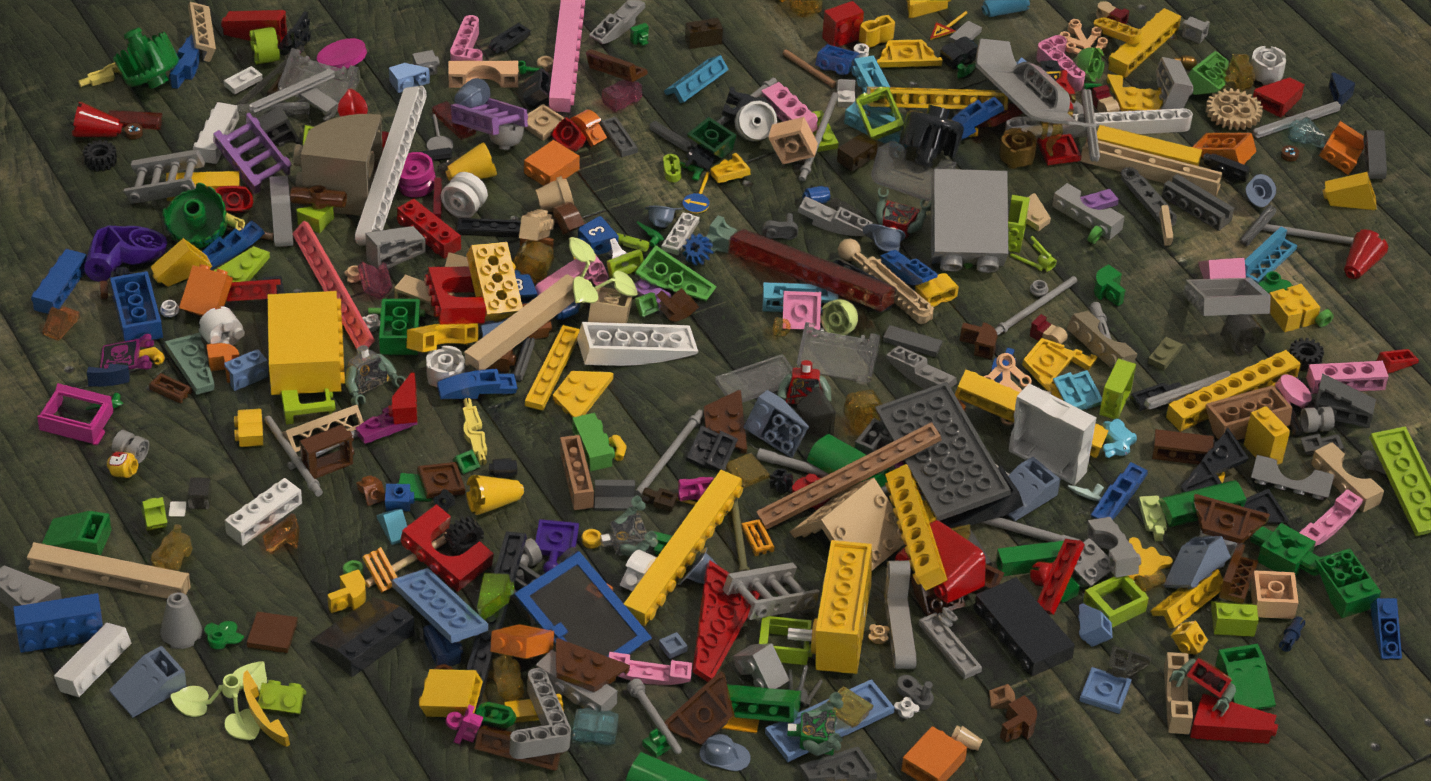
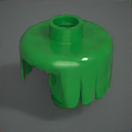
M137 27L124 34V39L128 41V54L125 50H121L120 55L116 53L113 56V61L127 86L135 87L147 82L149 88L152 89L169 80L166 72L179 63V57L165 32L159 33V36L153 35L152 41L146 35H142V29Z
M197 183L195 190L192 189L180 193L170 202L167 209L164 208L162 212L164 224L171 239L178 243L184 238L199 250L207 248L219 236L222 237L227 227V212L221 195L216 193L214 188L207 187L204 183Z

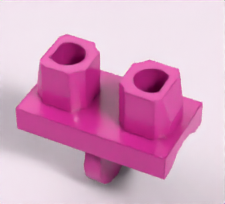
M714 478L679 479L678 499L680 501L693 499L698 501Z
M468 705L464 717L458 712H451L446 717L447 726L458 730L454 739L455 743L460 744L462 739L473 743L483 717L473 713L475 707L472 705Z

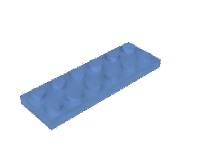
M429 568L392 579V587L451 643L459 642L462 639L477 636L488 631V623Z
M872 679L840 693L843 707L840 709L834 707V710H836L835 733L843 737L894 713L895 707ZM829 699L799 712L794 723L779 721L765 728V734L787 762L809 753L799 748L800 737L787 736L788 723L800 724L801 713L818 708L829 701Z

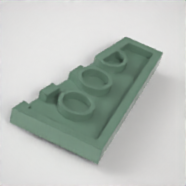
M196 333L165 341L166 350L195 394L214 390V381L208 366L207 356L205 355L204 344L201 341V334Z

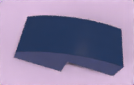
M109 364L108 369L88 367V386H113L127 383L130 381L129 366Z

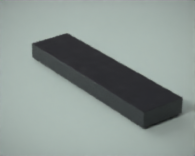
M458 218L457 233L460 235L519 237L521 221Z

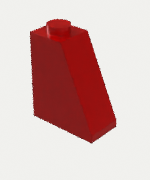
M1289 77L1256 88L1253 98L1257 97V101L1261 102L1260 106H1263L1262 109L1282 118L1302 98L1305 84Z

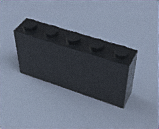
M1017 577L976 594L975 612L985 620L988 628L995 632L999 641L1005 644L1010 654L1016 657L1022 668L1031 676H1035L1073 658L1074 643Z

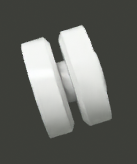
M753 101L741 107L735 118V128L738 134L745 140L752 142L768 137L772 124L777 123V115L774 109L768 103L762 101Z
M468 172L456 174L441 192V201L444 207L458 218H471L488 197L484 183L477 176Z

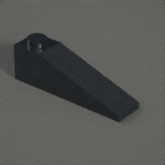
M1002 466L998 467L1009 486L1011 495L943 519L946 526L952 530L960 529L1005 516L1024 506L1018 489Z

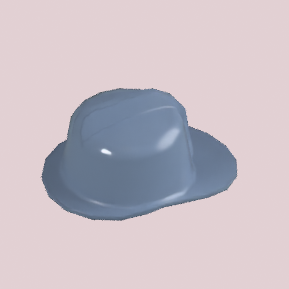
M471 79L457 91L454 102L469 108L484 105L489 100L490 88L482 79Z
M1263 174L1253 177L1246 186L1248 201L1258 207L1267 206L1276 194L1275 183L1271 178Z
M665 206L645 207L648 210L650 222L661 228L672 223L675 210L683 209Z
M869 224L863 227L864 235L873 239L877 248L885 252L899 251L900 241L906 237L903 231L882 225Z
M707 547L700 553L692 568L678 583V586L686 578L697 583H704L708 561L711 560L717 564L706 553Z
M717 734L707 738L706 743L700 749L702 761L711 766L729 771H740L745 769L750 763L748 750L734 743L731 738L724 734Z

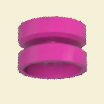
M422 152L408 153L397 185L398 190L403 195L417 198L427 195L434 189V178L436 176L432 159L427 154Z

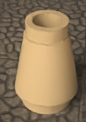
M956 726L951 737L956 741H960L968 749L976 751L979 750L983 739H980L964 726Z

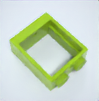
M879 87L873 93H863L857 97L855 104L871 139L875 141L902 130L904 122L889 87ZM886 97L895 121L872 129L863 106Z
M1118 358L1105 384L1099 415L1111 419L1119 418L1132 390L1136 369L1135 363Z
M1114 576L1085 590L1083 604L1101 611L1112 622L1113 628L1146 612L1149 598L1135 584L1132 578L1128 576L1116 578ZM1122 589L1132 602L1113 610L1102 597Z
M773 616L762 617L759 644H768L769 634L788 636L789 628L812 630V620ZM804 641V649L773 646L781 663L807 665L808 657H812L810 641Z

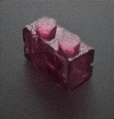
M623 79L602 90L603 103L614 112L624 109L629 104L638 102L642 98V85L637 81L630 82Z

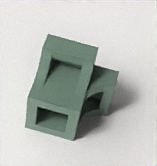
M719 215L711 223L708 235L706 236L709 238V242L713 244L710 250L713 252L722 251L729 253L736 244L737 229L730 227L725 222V218Z

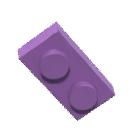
M1110 189L1080 197L1084 205L1097 210L1116 206L1119 201Z
M643 278L635 283L637 296L640 297L650 292L655 293L658 308H660L659 302L661 300L657 294L663 289L650 284ZM663 290L671 298V294Z

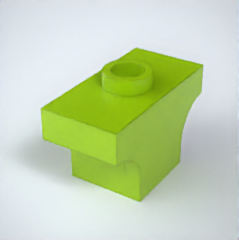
M163 497L143 501L141 511L147 531L167 527L168 522Z

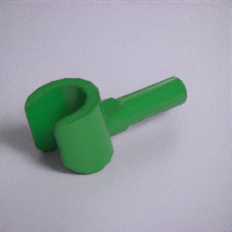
M518 61V73L521 75L526 72H536L540 69L527 67L525 61Z

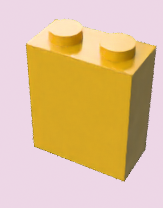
M1267 406L1262 407L1250 414L1244 446L1255 457L1257 455L1276 459L1277 464H1281L1290 430Z
M429 669L428 676L424 680L423 694L419 698V707L426 717H447L451 712H458L464 717L468 705L475 707L473 713H475L483 681L476 670Z

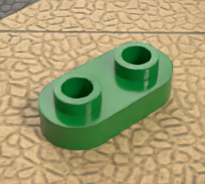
M485 702L476 710V714L483 717L481 723L485 725L509 728L516 721L515 712L506 705Z

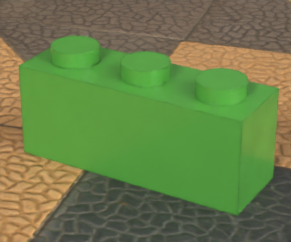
M595 413L573 417L572 432L574 436L580 435L589 471L612 467V459L615 458L614 448L609 446V438L607 433L603 432L601 420L597 419Z

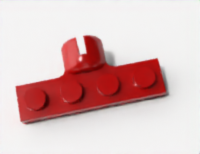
M1065 539L1054 562H1037L1032 566L1033 568H1039V570L1030 571L1031 581L1037 586H1043L1037 602L1048 614H1055L1085 546L1080 540Z

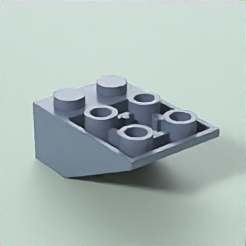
M766 390L758 397L743 428L793 458L809 426L782 398Z
M1034 457L1018 465L1008 476L1018 489L1024 506L1007 515L1013 521H1016L1057 496L1060 478Z
M1194 537L1183 545L1164 583V587L1174 589L1195 588L1202 579L1210 577L1215 569L1223 567L1225 562L1231 558L1223 537Z
M160 646L145 654L109 691L133 718L171 697L172 693L187 687L185 671Z

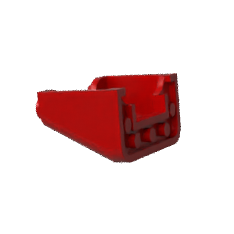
M938 520L931 522L932 533L947 577V581L934 587L936 596L949 603L984 587L986 560L983 551ZM905 547L896 555L895 561L911 560L905 551Z

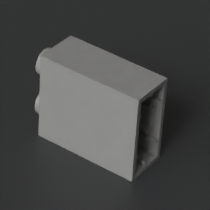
M934 169L931 179V264H940V269L943 271H959L965 263L977 265V270L980 272L989 273L999 270V266H1004L1008 256L1007 171Z

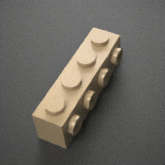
M542 209L527 212L521 218L519 238L538 241L550 236V230L554 228L552 214H548L547 210Z

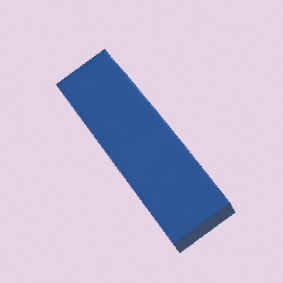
M251 220L240 231L235 228L224 239L219 236L202 252L207 255L212 269L244 251L262 237L265 232Z
M1130 462L1123 474L1120 473L1114 484H1110L1092 512L1091 517L1095 519L1111 517L1113 520L1147 476L1148 470Z

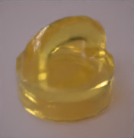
M779 317L774 318L773 335L786 336L791 329L789 320ZM783 323L786 324L785 331H782Z

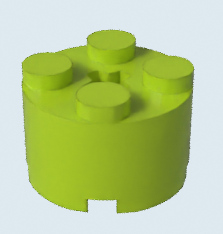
M273 27L249 31L251 50L255 54V65L280 61L277 35Z

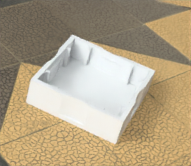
M1029 383L1016 398L1014 428L1011 432L1009 452L1024 460H1028L1031 457L1036 458L1057 477L1075 486L1087 473L1096 417Z

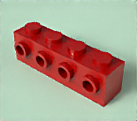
M415 199L397 208L398 223L404 227L414 226L425 238V245L433 249L436 254L445 259L448 257V253L454 254L461 250V235Z

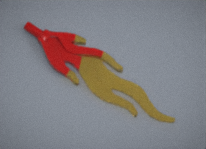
M1062 70L1060 78L1056 82L1069 93L1071 101L1068 114L1073 117L1074 108L1072 103L1076 101V94L1068 82V72ZM1041 121L1042 134L1040 139L1042 140L1047 137L1049 122ZM1052 124L1053 132L1046 142V150L1050 156H1053L1052 146L1063 135L1062 124Z

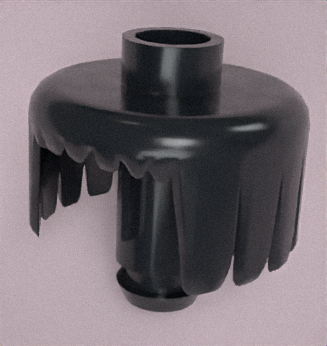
M929 104L927 113L914 110L907 112L899 142L902 145L905 144L906 146L917 148L916 164L932 167L934 165L932 163L933 158L936 159L937 153L940 154L943 147V154L945 156L949 155V153L950 157L955 158L957 156L964 126L959 122L947 119L949 109Z

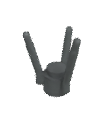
M804 665L799 687L795 689V691H801L799 710L804 709L805 706H810L812 698L823 682L820 679L808 696L807 691L803 688L808 669L807 665ZM789 669L788 690H793L792 670Z

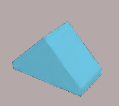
M395 509L377 515V519L391 545L400 543L402 530L407 527L403 510Z

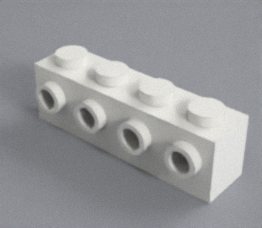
M217 102L215 108L211 110L210 118L206 120L205 128L203 131H200L199 139L193 146V150L198 149L205 162L217 164L222 153L213 142V133L218 130L223 135L233 132L239 120L238 106Z
M286 478L275 483L267 491L259 494L257 498L245 504L240 510L225 519L226 534L240 545H245L301 505V489Z
M106 623L54 675L60 692L80 697L132 644L126 628Z

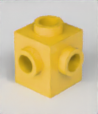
M1196 621L1181 623L1171 635L1182 653L1193 655L1200 653L1208 641Z

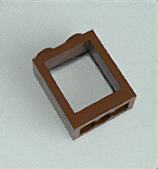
M342 424L300 441L301 461L314 479L353 464V455L355 453L352 447L354 438L351 431H347ZM339 444L340 450L316 459V452Z

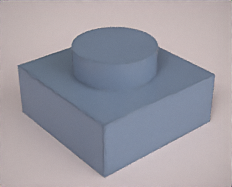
M677 632L659 640V646L669 659L687 652L688 646Z

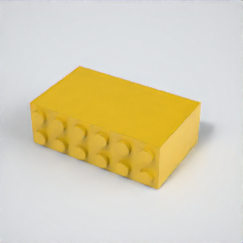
M337 291L268 294L271 395H281V391L297 390L298 394L325 392L327 388L329 392L341 391V383H345L344 372H341L344 371L341 298H337Z

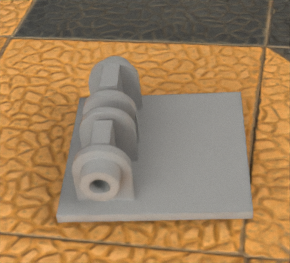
M1090 538L1083 542L1085 546L1074 568V571L1080 576L1078 584L1082 588L1091 587L1111 572L1108 567L1109 557Z

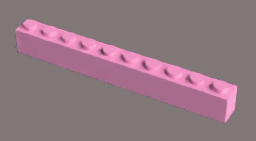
M561 0L549 94V108L556 112H570L571 105H574L575 95L572 94L576 92V84L573 83H577V73L574 72H578V62L576 61H579L582 30L579 29H583L585 0Z

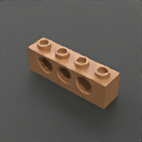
M580 435L560 437V455L574 510L594 508V490Z

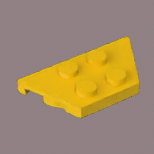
M922 39L888 40L886 48L883 49L877 63L880 68L942 66V58H937L934 55V51Z
M571 371L554 392L553 401L561 406L566 414L569 413L572 417L586 415L613 380L614 373Z

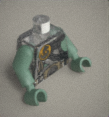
M359 346L357 348L358 356L348 361L345 384L350 395H353L351 398L353 406L359 405L357 398L360 404H365L366 399L360 394L390 381V377L393 378L392 385L394 387H400L397 384L398 378L402 383L405 381L403 376L396 374V369L382 354L369 350L368 346Z
M640 496L633 497L631 500L633 507H629L616 520L610 522L609 534L600 535L601 546L613 545L618 556L626 555L631 557L636 550H642L649 554V545L655 547L658 544L657 535L654 531L646 532L640 513H636L637 510L642 511L645 509V503Z

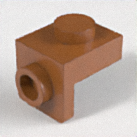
M366 476L362 478V481L356 482L358 490L365 496L367 505L385 501L382 481L375 476Z

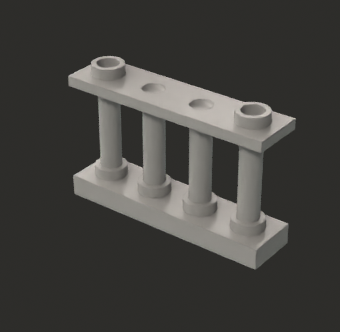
M198 149L133 160L131 167L137 175L135 186L125 188L124 193L130 203L133 204L174 197L187 190H195L196 186L191 179L195 168L204 167L205 161ZM186 170L183 179L175 180L178 171ZM169 173L168 180L159 183L161 174ZM153 176L151 184L143 185L145 177Z
M794 563L730 573L723 588L727 595L740 593L751 605L748 614L749 620L814 608L820 593L818 589L805 591L793 579L797 569ZM788 584L795 593L789 594L781 585ZM772 587L779 596L773 597L765 588ZM756 590L763 599L757 600L749 591Z

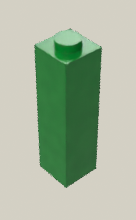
M1064 541L998 548L996 555L997 568L1004 572L1003 576L1028 574L1031 570H1039V568H1033L1032 566L1037 562H1054Z

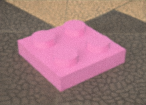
M784 291L782 329L820 330L821 292Z

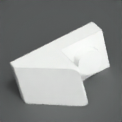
M839 79L836 82L839 95L837 99L838 107H849L855 102V80Z

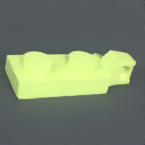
M1159 496L1139 497L1138 503L1146 531L1153 532L1155 542L1163 541L1167 524L1158 502Z

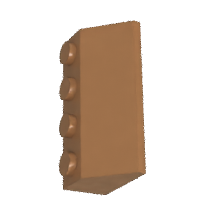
M1273 385L1205 405L1212 431L1218 439L1221 438L1227 428L1230 429L1236 440L1245 438L1251 412L1265 406L1285 426H1289L1291 421L1292 406Z

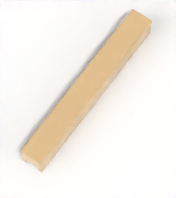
M1087 139L1082 148L1081 162L1119 172H1122L1126 167H1131V169L1133 167L1144 178L1161 183H1166L1168 180L1172 182L1173 177L1178 174L1217 197L1221 186L1222 172L1099 140V161L1092 162L1089 156Z
M566 274L464 352L465 365L468 367L471 365L477 370L487 369L575 301L573 293L574 278Z
M33 542L32 548L27 555V560H30L29 571L166 599L171 594L177 592L186 595L191 587L189 573Z

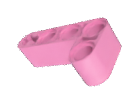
M468 15L463 19L450 50V61H483L482 51L473 49L479 35V19L477 16Z
M1055 35L1039 42L1036 56L1039 63L1040 61L1049 60L1058 61L1060 71L1066 70L1068 72L1067 79L1074 91H1081L1084 85L1085 72L1065 55L1067 39L1064 36Z
M597 256L594 262H590L584 279H590L595 286L608 280L606 269ZM574 259L535 286L537 296L566 274L573 278L581 276L586 263Z

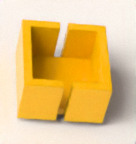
M1302 284L1288 287L1287 290L1280 289L1269 293L1271 295L1270 314L1284 332L1299 329L1300 323L1302 327L1316 324L1315 319L1319 315L1320 306Z

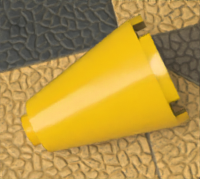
M483 142L448 165V170L445 173L448 180L451 181L459 172L472 173L479 179L496 176L497 171L492 163L489 150Z
M471 475L467 481V486L470 485V491L466 492L467 502L471 512H476L475 515H480L518 501L524 494L523 485L518 480Z

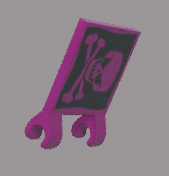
M145 334L135 340L104 345L100 368L108 369L109 364L128 365L129 370L135 368L150 369L152 362H149V356L144 355L139 358L140 347L151 348L154 346L151 334Z

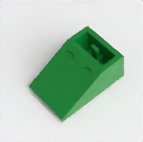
M86 511L54 518L42 544L101 556L112 531L110 515Z
M1350 548L1315 559L1330 602L1341 618L1370 610L1371 603L1380 598V589Z
M1252 644L1220 649L1215 667L1231 677V683L1236 687V692L1231 702L1257 710L1276 707L1266 661L1259 645Z

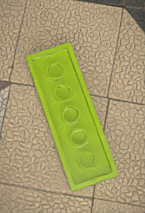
M1406 426L1371 433L1369 439L1415 536L1431 533V478Z

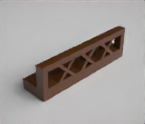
M592 49L586 51L588 65L595 70L630 82H634L648 74L647 69L636 66L633 63Z
M1237 543L1223 579L1219 598L1243 604L1258 561L1243 557L1245 545Z
M489 725L479 728L474 749L555 771L558 769L561 754L565 753L516 759L509 753L511 731Z

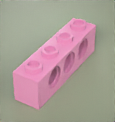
M780 82L761 90L762 97L765 96L777 117L782 122L804 117L812 133L818 130L816 114L808 110L807 106L802 104L797 96H793L788 88L784 87Z
M1383 361L1310 364L1306 379L1311 394H1317L1322 373L1358 391L1385 390L1389 376Z

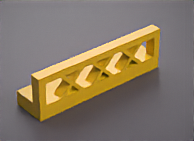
M1215 569L1210 577L1202 579L1195 588L1177 589L1151 610L1152 615L1164 616L1169 628L1177 627L1221 592L1223 578L1219 569Z

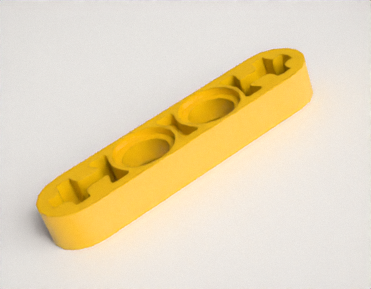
M1105 17L1094 21V27L1101 28L1102 34L1130 44H1137L1143 40L1140 29Z

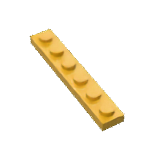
M562 326L525 399V406L544 410L578 341L577 337L580 329Z

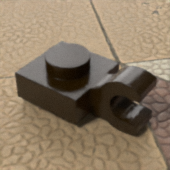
M644 488L642 501L645 504L654 502L653 507L672 512L679 493L659 488L658 492L650 488Z

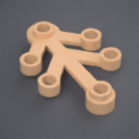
M1072 19L1068 23V32L1063 31L1060 33L1061 36L1067 39L1065 50L1069 53L1078 54L1081 49L1076 48V46L1083 49L1091 47L1097 38L1098 41L1095 48L1103 49L1107 47L1108 40L1101 37V28L1093 27L1090 37L1086 39L1081 30L1082 24L1078 19ZM1070 33L1076 34L1078 40L1070 37Z
M1009 353L1000 354L996 360L997 366L989 375L984 376L987 379L994 380L1002 372L1003 380L999 384L1011 387L1018 392H1021L1022 389L1011 380L1010 372L1019 379V384L1023 388L1028 384H1024L1022 379H1027L1030 384L1032 382L1030 376L1025 375L1015 366V358ZM1002 361H1008L1009 365H1003ZM1000 417L1002 424H1004L1005 426H1011L1014 424V422H1008L1004 418Z

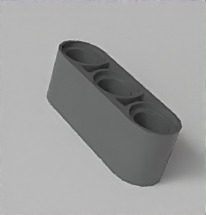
M1365 130L1363 136L1365 172L1368 173L1369 179H1385L1387 166L1384 131Z

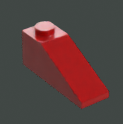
M415 373L409 374L393 395L392 405L388 406L389 417H393L394 425L417 423Z

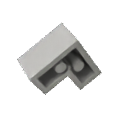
M772 643L750 645L732 656L735 661V667L741 675H752L755 687L777 689L789 681Z

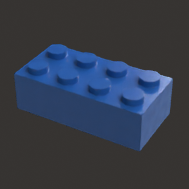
M148 271L111 277L112 295L124 342L139 339L145 334H151V340L163 338L161 319Z
M98 593L13 606L20 652L88 642L103 627Z

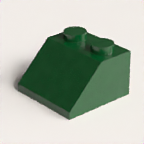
M708 117L687 133V137L714 155L724 158L733 150L736 134Z

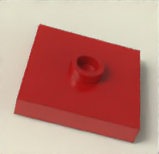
M1071 134L1037 138V144L1047 165L1081 161L1082 156Z

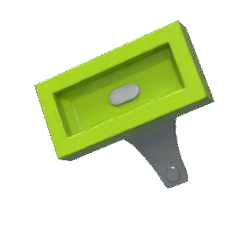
M615 238L611 239L612 249L609 251V255L612 259L607 261L609 277L613 278V273L616 271L626 274L637 271L644 261L642 251L637 249L626 253L621 249Z

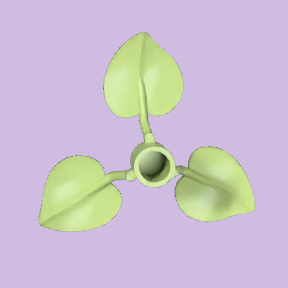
M574 237L569 238V248L572 255L577 260L586 263L581 276H577L573 280L575 303H595L598 300L596 290L609 283H614L616 290L624 295H638L632 279L621 271L614 272L613 278L593 287L589 280L584 279L590 262L596 260L595 253L585 241Z
M261 661L247 664L234 671L233 674L226 675L223 679V685L218 686L217 691L209 700L208 692L200 686H188L176 693H172L171 700L178 711L184 715L199 717L207 712V705L211 704L222 691L227 698H233L236 713L228 715L225 719L224 726L227 733L237 739H255L259 734L260 727L249 709L239 712L237 697L239 691L242 689L244 691L243 674L247 670L258 686L260 693L261 683H267L265 663Z

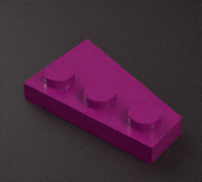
M386 407L382 410L381 415L369 418L355 429L358 437L366 444L403 429H408L417 425V423L394 425L393 417H389V408Z

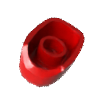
M567 117L557 124L552 133L553 138L558 143L572 151L579 150L586 141L582 130Z
M222 186L215 189L216 193H219L222 197L226 212L243 213L253 207V196L246 187Z

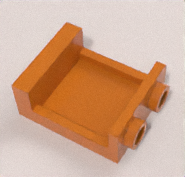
M1340 121L1332 131L1319 156L1349 175L1356 166L1357 160L1364 149L1363 135Z

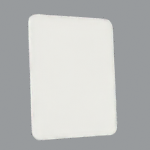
M170 502L169 516H185L186 502Z

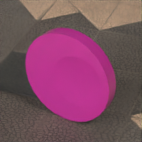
M354 38L343 39L324 47L318 53L317 61L323 70L340 71L361 62L367 54V49L362 40Z

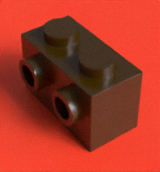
M719 18L686 23L685 40L689 49L722 44L723 27Z
M861 133L838 148L837 162L853 172L877 156L878 143L864 133Z

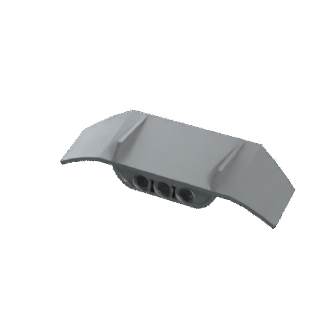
M979 40L975 66L1029 118L1052 124L1097 127L1098 124L1084 123L1073 119L1068 114L1070 106L1069 93L1041 67L1030 62L1017 64L1009 41Z

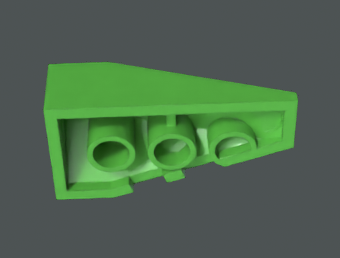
M1214 51L1192 68L1188 74L1193 85L1192 93L1197 95L1220 91L1226 83L1224 80L1227 76L1225 73L1228 69L1229 61L1217 51Z
M658 246L652 249L635 272V274L650 284L675 292L682 288L691 297L707 301L717 287Z

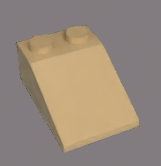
M601 287L597 289L598 300L590 304L588 322L627 323L633 296L624 295L611 288Z

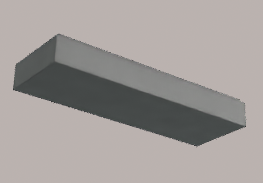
M617 117L600 121L602 130L621 157L638 153L637 146Z
M889 325L883 336V342L933 357L937 356L942 346V340Z

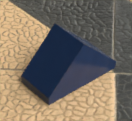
M1331 73L1328 85L1334 102L1337 101L1342 106L1353 96L1355 82L1337 73Z

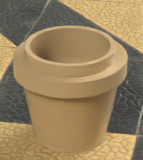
M562 176L535 190L540 209L553 212L551 208L563 203L571 202L574 204L567 179H563Z

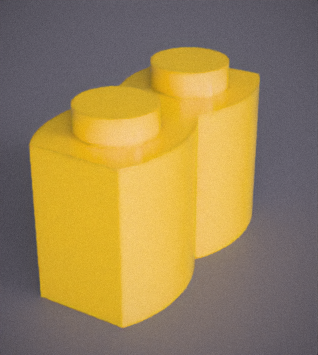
M883 15L875 20L863 22L860 25L859 42L871 48L879 43H886L888 40H892L894 38L895 21L889 15Z
M942 273L937 278L916 285L915 292L929 302L931 307H935L942 302L955 299L958 295L959 287L946 273Z
M238 410V416H234L235 428H238L234 430L235 441H239V447L262 446V410Z

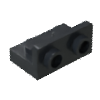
M697 144L696 147L692 146L684 158L687 160L685 166L688 167L694 159L699 167L709 169L715 155Z

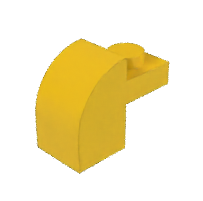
M359 570L340 576V590L327 594L328 608L331 613L344 610L350 606L354 611L365 603V580Z

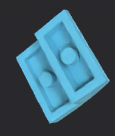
M1088 370L1074 375L1070 372L1053 378L1065 402L1080 410L1101 405L1102 397Z

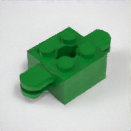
M1282 523L1274 532L1262 526L1250 536V542L1261 547L1258 563L1275 572H1294L1295 577L1301 570L1313 576L1320 574L1315 559L1321 557L1313 554L1316 541Z

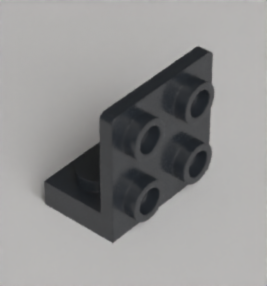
M303 12L294 27L289 29L279 44L280 55L297 58L299 53L303 51L305 44L310 41L311 33L309 32L310 19H308V12Z

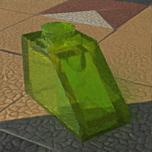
M484 573L477 605L479 616L484 620L509 603L510 595L514 593V583L511 582L509 574Z

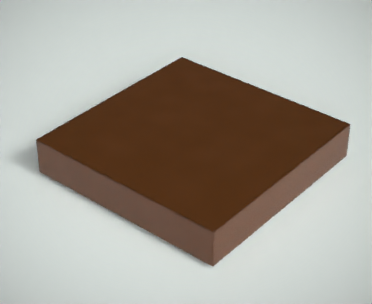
M456 462L417 466V473L426 499L439 496L443 489H447L453 496L465 494L466 489Z
M257 612L247 640V647L288 653L298 623V617Z

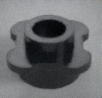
M443 489L439 496L434 497V503L438 504L445 512H448V509L456 504L453 494L449 493L447 489Z

